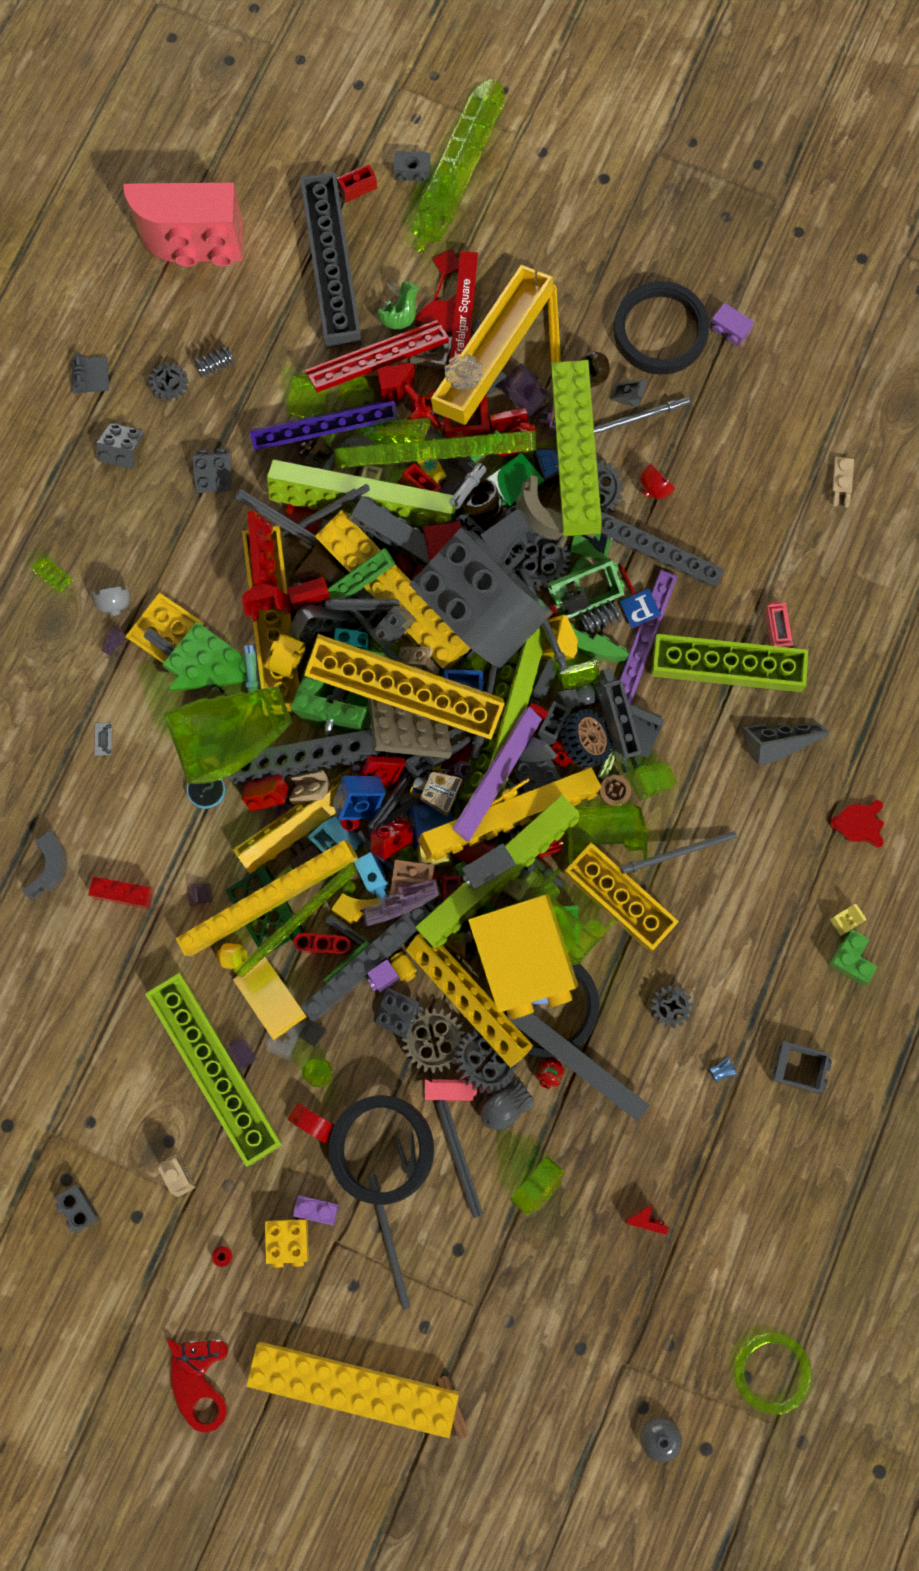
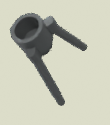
M412 1132L410 1133L411 1161H408V1165L398 1137L395 1138L403 1164V1172L407 1173L408 1179L413 1174L418 1162L416 1161L414 1134Z

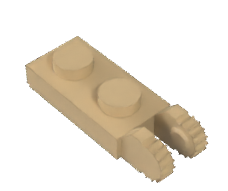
M836 457L834 460L832 506L838 505L839 495H844V507L848 508L850 505L854 459Z

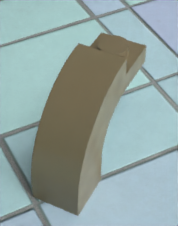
M530 475L526 482H523L522 492L516 499L517 508L525 513L534 532L545 538L558 540L563 535L562 515L552 513L541 505L537 495L538 477Z

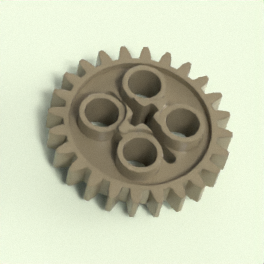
M433 1008L431 1014L425 1009V1015L418 1014L419 1018L413 1019L408 1038L402 1039V1042L407 1043V1045L402 1048L403 1050H409L405 1055L406 1057H413L410 1062L411 1064L416 1061L418 1062L417 1069L423 1065L424 1072L431 1068L432 1073H435V1069L439 1068L442 1073L443 1066L450 1069L449 1063L452 1062L454 1064L456 1061L453 1056L457 1052L455 1047L461 1040L460 1036H463L465 1032H459L462 1024L456 1025L457 1017L451 1020L450 1012L445 1016L443 1009L439 1014L436 1013L435 1008ZM429 1023L432 1024L435 1038L440 1039V1041H437L439 1058H436L433 1044L428 1043L431 1040ZM439 1023H443L447 1027L446 1032L443 1034H439L435 1030ZM420 1028H424L428 1032L424 1039L416 1036V1032ZM447 1042L452 1046L449 1053H443L440 1050L443 1043ZM428 1047L432 1050L430 1058L422 1057L421 1051L423 1048Z

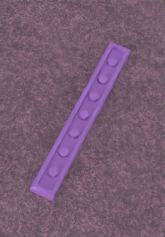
M663 570L659 571L651 593L661 613V617L639 626L620 677L624 684L629 705H631L677 579V575Z
M526 707L452 828L465 841H470L542 720L530 707Z

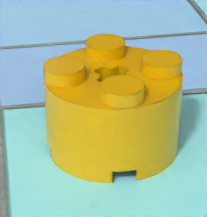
M280 634L278 640L274 641L270 651L273 653L268 658L265 668L292 679L297 672L294 668L298 664L300 665L306 649L305 643Z

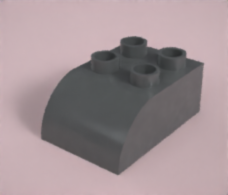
M463 528L456 532L409 584L464 643L486 661L499 668L517 652L553 613L476 533Z

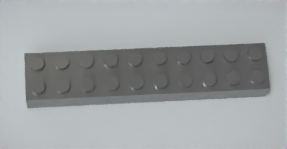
M332 172L300 177L326 349L362 344L336 174Z

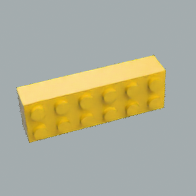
M592 843L564 871V875L649 953L657 947L679 922L626 873L622 874L620 868Z

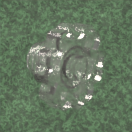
M469 354L463 357L456 355L449 360V365L445 366L446 380L450 381L452 387L459 390L473 388L478 384V379L483 376L482 364L477 362L476 357Z

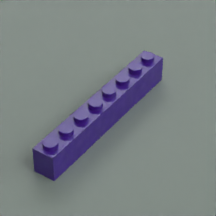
M393 399L250 429V435L254 450L398 420L395 402Z

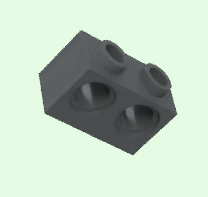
M75 1184L55 1198L57 1202L55 1206L60 1214L64 1213L67 1218L66 1225L71 1232L80 1233L101 1219L80 1184ZM70 1195L75 1198V1204L72 1207L67 1204V1198ZM79 1213L85 1215L86 1219L83 1224L77 1221Z

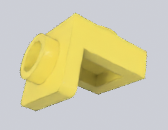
M854 904L831 918L830 921L840 936L866 921V918L857 904Z

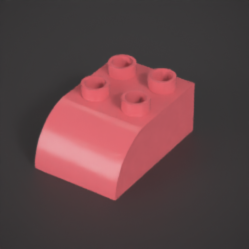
M234 183L124 184L125 197L139 237L145 248L154 256L165 261L176 262L184 267H192L197 262H212L217 266L224 267L231 265L233 261H243V219Z

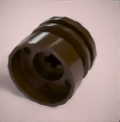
M480 478L479 484L471 490L461 506L465 515L469 516L482 529H486L497 524L503 518L505 510L495 483L487 478Z

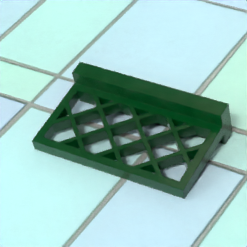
M260 866L256 869L257 871L226 889L233 904L240 901V899L235 898L232 892L239 887L245 889L243 899L247 897L248 890L258 891L249 888L251 880L256 876L260 880L259 889L275 881L267 866ZM288 901L279 905L276 909H272L279 914L278 923L268 921L270 911L266 913L265 920L255 919L264 922L261 933L255 932L252 928L254 921L245 925L263 957L293 940L297 934L305 933ZM267 923L277 925L274 937L265 935ZM280 926L287 928L290 936L285 939L277 938ZM263 938H272V946L265 951L262 945Z

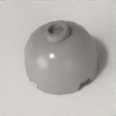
M121 586L100 590L98 595L95 594V591L91 593L95 607L102 613H109L110 616L120 615V611L126 609L130 603L129 586H125V590H122Z

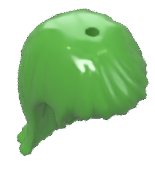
M402 282L397 304L391 307V301H388L384 309L380 308L378 310V316L384 326L390 329L402 330L412 324L416 315L415 300L419 290L418 285L413 282Z

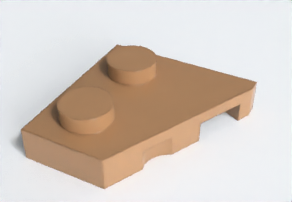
M395 859L390 897L393 898L432 885L435 865Z

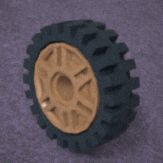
M584 709L567 716L561 726L562 732H560V737L564 738L561 742L566 745L564 750L569 752L567 756L569 758L573 757L572 761L578 763L577 765L580 767L583 766V768H590L605 762L612 752L610 750L612 744L609 743L611 738L608 736L609 731L606 730L607 724L606 722L602 723L603 718L601 716L598 717V713H593V710Z

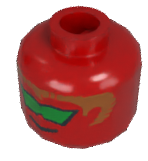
M547 1058V1060L540 1062L536 1072V1079L540 1082L539 1085L541 1087L550 1089L551 1087L559 1086L564 1075L562 1063L554 1058Z

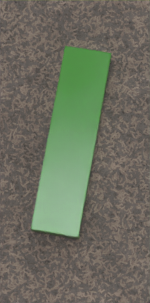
M383 548L329 587L330 599H349L396 564L387 549Z

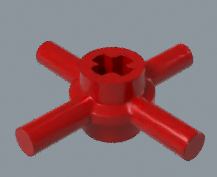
M406 383L403 389L413 400L410 406L412 413L407 418V422L412 424L417 418L426 417L434 428L439 430L441 423L432 413L433 406L431 400L436 390H432L428 395L418 396L410 384Z

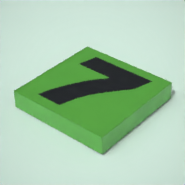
M595 534L594 538L587 535H574L570 555L602 561L608 556L611 539L600 534Z

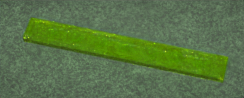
M352 862L348 864L243 961L234 972L240 977H244L358 872Z

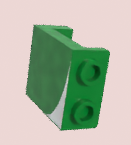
M522 453L487 478L495 483L504 509H509L517 503L516 499L522 492V484L526 482L530 475L538 477L537 491L544 488L545 481Z

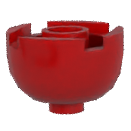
M651 463L641 473L640 484L643 487L641 492L648 499L651 496L657 500L664 499L676 489Z

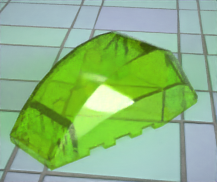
M279 686L253 690V692L249 693L239 692L235 693L236 695L230 696L221 695L212 699L203 698L164 714L188 784H203L232 776L261 754L289 727L292 720Z

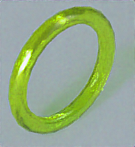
M767 1332L751 1338L741 1348L734 1366V1377L741 1396L750 1406L767 1414H782L795 1409L805 1400L812 1383V1367L808 1355L797 1341L781 1333ZM778 1343L784 1345L797 1356L802 1369L800 1387L785 1402H764L750 1391L746 1383V1361L749 1355L763 1344Z

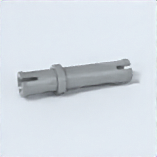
M477 463L472 472L466 475L463 484L449 500L452 507L457 502L454 508L458 509L471 490L479 484V479L486 472L484 465L479 470L481 463Z

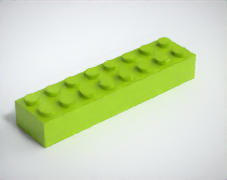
M656 634L651 677L802 692L806 687L808 650Z

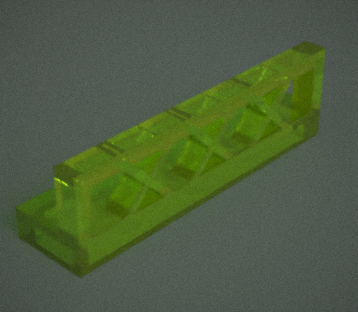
M428 418L388 421L375 424L372 428H362L360 435L371 444L424 441L431 421Z

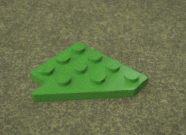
M198 622L194 624L162 665L177 677L169 687V691L212 687L215 684L219 686L242 684L248 681L245 657Z

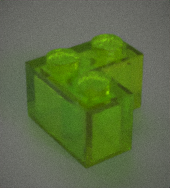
M658 762L649 767L643 765L636 769L631 779V783L640 801L669 790L677 784L668 762L664 764Z
M546 1156L509 1200L527 1216L533 1210L537 1212L544 1204L542 1200L547 1201L553 1195L552 1188L556 1190L562 1183L560 1178L565 1171Z

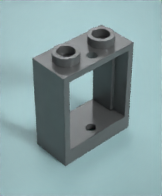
M785 1041L780 1042L771 1081L820 1094L822 1090L825 1091L827 1086L825 1076L826 1071L830 1070L832 1060L829 1059L830 1054ZM789 1051L820 1059L814 1087L783 1078Z

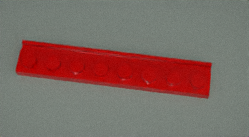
M438 320L309 368L305 370V373L315 392L318 393L373 372L383 366L394 364L449 342V337L442 326L439 325Z

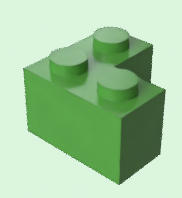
M853 929L846 933L828 966L862 986L868 984L877 969L876 965L861 957L870 939Z

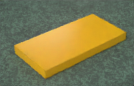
M263 957L233 979L273 1040L307 1017L266 957Z

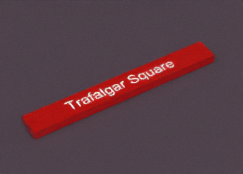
M460 251L449 371L470 341L478 252Z

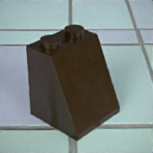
M317 540L296 565L291 578L295 582L302 584L323 577L327 588H329L350 572Z

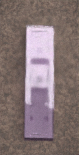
M437 879L398 887L399 894L380 898L381 904L363 908L366 926L406 914L440 895Z

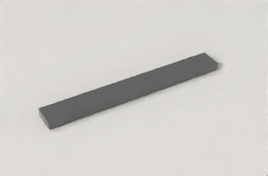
M533 1013L510 1020L515 1026L636 1121L640 1119L650 1106Z

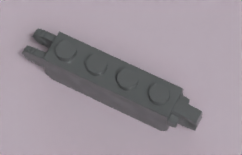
M610 668L599 671L601 681H599V686L596 688L616 760H620L621 768L625 774L631 772L628 758L631 759L633 769L636 772L640 771L639 755L642 750L624 684L621 680L617 681L616 677H613Z

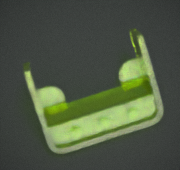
M620 805L576 808L579 812V820L573 827H568L565 830L569 863H573V854H581L586 845L590 843L594 845L624 843V847L631 852L641 850L643 860H647L648 831L639 806Z
M558 868L530 899L549 894L571 964L578 965L604 938L618 918L615 916L606 927L595 920L589 921L586 925L581 923L555 900L559 895V889L553 881L561 871Z

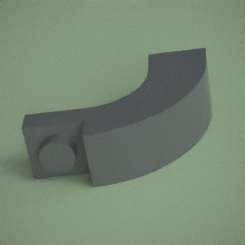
M51 830L35 841L44 854L45 868L35 881L22 890L30 899L41 896L45 888L52 893L60 885L66 873L67 856L65 848Z

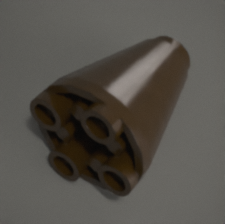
M465 921L461 924L462 927L454 934L451 933L447 937V941L443 946L461 958L471 961L475 950L478 951L469 921Z

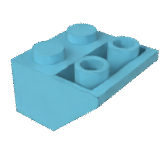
M337 815L322 823L308 836L309 841L321 853L343 840L350 842L354 851L363 844L353 830L347 831L343 829L341 820H338Z

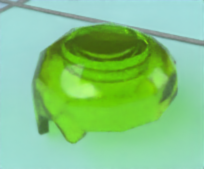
M314 1057L306 1061L302 1067V1078L312 1087H324L330 1083L334 1076L332 1064L323 1057Z

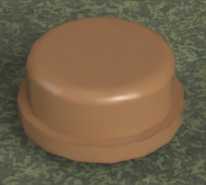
M620 775L608 776L601 784V798L610 806L623 805L631 796L630 783Z

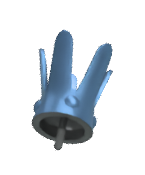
M727 1056L717 1066L709 1068L712 1075L707 1077V1079L713 1077L717 1083L723 1078L739 1074L735 1073L736 1071L733 1069L735 1065L729 1064L730 1060L729 1056Z

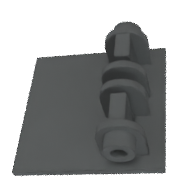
M75 354V357L71 360L73 394L109 391L108 357L84 358L82 354Z
M552 760L540 762L519 761L513 767L520 783L529 779L527 783L522 785L524 793L561 779Z
M386 987L375 1024L407 1039L414 1016L421 1014L423 1008L418 1001Z

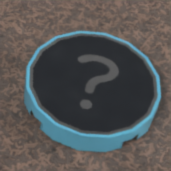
M207 770L193 775L187 785V795L190 801L198 808L209 809L220 804L226 792L221 777L215 772Z

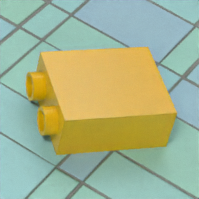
M549 894L469 919L498 1013L509 1010L511 1019H516L534 1013L532 1002L547 998L549 1006L554 1007L573 1000L570 990L576 989L578 982Z

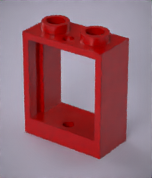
M487 395L484 396L478 405L480 406L481 425L450 427L449 418L444 416V422H441V431L445 433L446 439L489 437Z

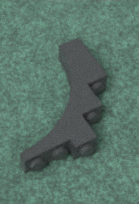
M517 509L482 533L481 536L483 541L505 563L515 544L533 527L525 513Z

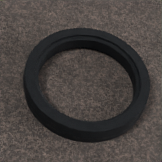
M668 281L649 282L633 289L620 303L614 319V338L621 355L637 369L651 374H672L689 367L702 353L709 335V318L701 300L688 288ZM653 297H667L686 306L694 316L697 324V338L694 344L685 353L670 359L651 358L639 352L629 341L625 330L626 317L639 302Z
M570 958L575 976L581 982L587 997V1012L583 1024L572 1037L567 1039V1041L578 1048L590 1036L596 1025L599 1014V996L595 983L587 970L577 961ZM507 1010L503 1011V1013L508 1017ZM530 1042L533 1047L527 1054L537 1057H555L540 1044Z
M371 1096L349 1106L336 1121L329 1141V1160L336 1180L354 1198L375 1205L393 1204L411 1196L425 1182L434 1159V1140L426 1119L413 1105L393 1096ZM375 1108H388L403 1115L413 1126L419 1143V1157L413 1174L402 1186L389 1192H377L361 1185L350 1173L345 1160V1139L351 1125L363 1113Z

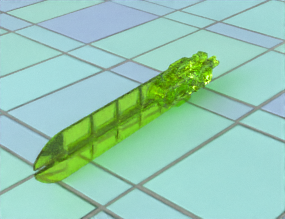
M491 79L477 86L469 97L429 187L421 199L417 217L414 218L411 226L412 233L416 234L418 238L414 246V250H417V253L424 252L428 242L434 243L435 241L439 242L442 240L443 235L447 231L446 227L451 224L457 212L460 200L504 105L505 93L502 84L498 81L489 99L487 97L494 83V80ZM484 104H486V105H485V108H484V110H483V112H482V114H481V116H480V118H479V120H477L478 117H479V115H480V113H481V111H482V108H483ZM476 125V127H475V129H474V132H473V134H472L470 140L468 141V139H469V137H470V135H471V133H472V130H473L474 126ZM465 146H467L460 162H458ZM445 220V224L440 227V221L444 222Z

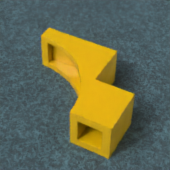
M389 891V898L379 901L378 898L369 900L354 899L342 893L331 910L352 925L354 921L357 923L363 915V912H361L363 909L370 913L390 907L395 903H400L405 894L392 898Z

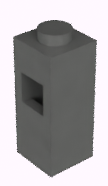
M501 844L463 867L465 875L462 877L468 886L472 885L476 890L516 864L505 845Z

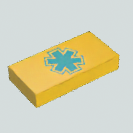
M430 446L413 454L418 466L436 483L447 479Z

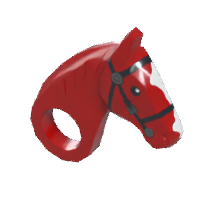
M172 1338L167 1339L168 1346L172 1352L170 1373L172 1390L180 1413L195 1431L208 1433L217 1430L226 1419L227 1403L225 1397L203 1375L214 1362L228 1356V1344L224 1340L190 1341L177 1344ZM208 1397L217 1403L219 1413L215 1421L203 1423L197 1419L194 1408L197 1401L201 1398Z

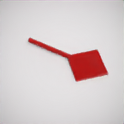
M453 249L432 258L441 273L433 301L437 300L444 277L459 270V259Z

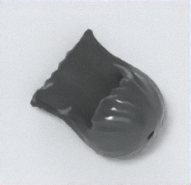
M511 1078L512 1081L504 1089L493 1093L485 1101L480 1117L487 1128L498 1131L505 1130L522 1113L532 1109L534 1103L533 1096L526 1091V1087L522 1086L521 1082H518L517 1079L513 1080Z

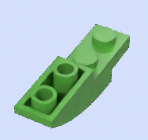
M571 624L578 639L577 653L606 662H626L629 653L623 646H616L604 635L596 634L594 639H591L589 634L583 631L579 632Z

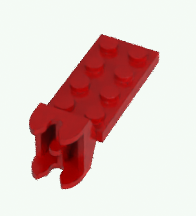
M255 510L249 511L247 515L253 584L255 585L242 595V604L245 616H252L253 622L259 620V610L263 609L267 611L272 607H276L278 610H282L283 607L284 614H289L290 596L276 587L278 581L274 570L276 562L273 558L275 547L271 533H273L272 524Z

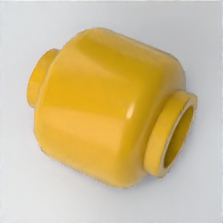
M225 943L217 951V960L223 968L240 969L247 962V951L241 944Z

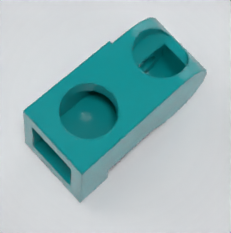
M335 628L334 640L368 650L370 639L368 633Z

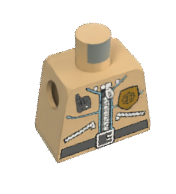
M431 772L428 780L417 776L413 787L423 791L421 795L422 802L448 817L462 779Z
M179 1153L163 1161L158 1166V1170L172 1195L180 1197L196 1188Z

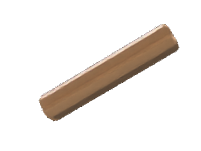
M447 1376L437 1379L439 1387L452 1390ZM457 1403L453 1425L458 1438L463 1439L469 1433Z

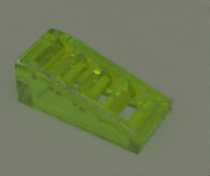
M45 554L31 567L39 577L59 593L73 580ZM47 563L48 566L41 571L40 569ZM53 568L54 571L47 577L45 574ZM56 573H59L60 575L54 581H52L51 578ZM62 577L66 579L60 586L56 585Z

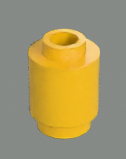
M403 952L396 954L390 959L391 966L397 973L400 981L405 980L409 982L416 977L417 969Z

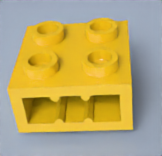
M296 1219L265 1222L266 1264H271V1268L284 1267V1263H292V1267L304 1266V1262L309 1261L308 1220Z

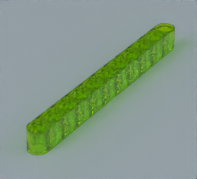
M536 431L334 449L336 468L532 451L537 450Z

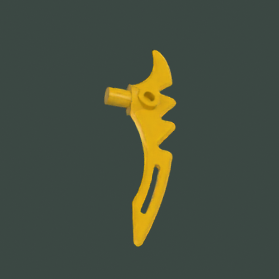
M529 779L524 780L512 789L509 788L501 793L502 796L495 799L491 806L504 799L507 801L517 796V789L527 783Z

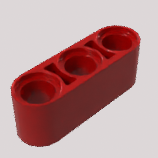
M299 933L294 938L295 947L303 953L345 956L352 949L349 939L344 936ZM307 938L308 945L303 948L299 947V940ZM320 940L328 941V946L325 949L318 948ZM341 941H345L348 944L344 951L337 949V945Z

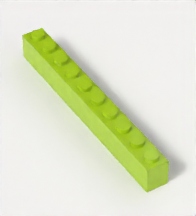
M561 795L505 846L516 864L514 867L476 890L472 885L468 886L465 882L416 926L419 933L434 949L437 946H442L447 941V937L451 933L454 934L462 927L461 924L473 918L477 913L476 911L481 906H486L495 893L502 892L506 887V883L516 879L525 866L528 867L535 861V857L538 854L546 852L550 847L549 844L554 840H559L568 827H573L580 817L578 810Z

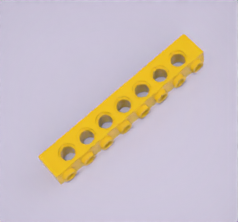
M421 934L416 935L406 949L412 959L417 962L509 1067L521 1061L533 1047L529 1040L503 1012L498 1013L496 1004L443 945L437 946L434 949Z

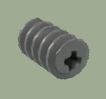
M220 346V352L214 349V355L207 352V358L201 355V361L194 358V363L201 377L205 375L209 378V372L216 375L215 369L222 372L223 365L229 369V362L235 366L234 358L228 346L227 349L224 346Z
M610 601L606 603V606L600 605L599 609L597 607L593 608L592 612L590 610L586 611L585 615L583 613L579 614V623L583 632L587 633V630H589L591 634H594V627L601 631V624L608 628V621L611 625H614V619L619 623L621 622L617 607Z

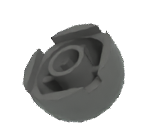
M656 1417L644 1424L640 1434V1442L643 1451L649 1458L658 1462H667L679 1454L682 1447V1436L679 1428L673 1421L668 1418Z

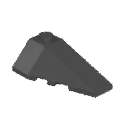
M797 723L795 727L785 726L784 724H778L777 727H767L766 724L746 726L742 729L749 755L758 765L776 762L829 735V731L820 723Z

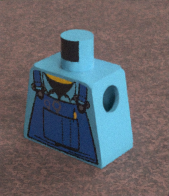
M370 852L355 861L354 863L367 890L376 895L379 901L389 898L387 889L391 887V883L381 860Z

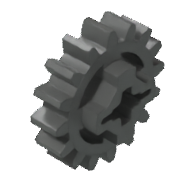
M166 362L164 367L159 364V369L153 368L154 374H149L151 379L148 381L150 390L156 398L161 396L163 402L166 398H168L169 402H172L174 397L176 400H179L178 395L184 396L183 390H188L187 384L189 380L186 371H183L181 366L176 367L175 363L169 366L168 362Z
M671 985L667 986V990L663 987L660 988L661 994L655 992L654 996L657 999L650 1001L655 1004L650 1008L651 1011H655L652 1017L659 1018L658 1024L664 1022L665 1028L671 1024L674 1029L676 1028V1023L683 1026L682 1020L688 1022L690 1019L687 1014H693L689 1007H692L694 1004L688 1002L691 996L684 995L685 989L680 992L679 986H676L674 990ZM671 994L668 1000L661 999L664 995ZM679 997L683 1000L684 1006L679 1002ZM671 1002H673V1006L677 1008L674 1009L672 1012L670 1011V1007L667 1006ZM659 1008L663 1009L665 1016L660 1013ZM676 1013L683 1014L679 1019L672 1020Z

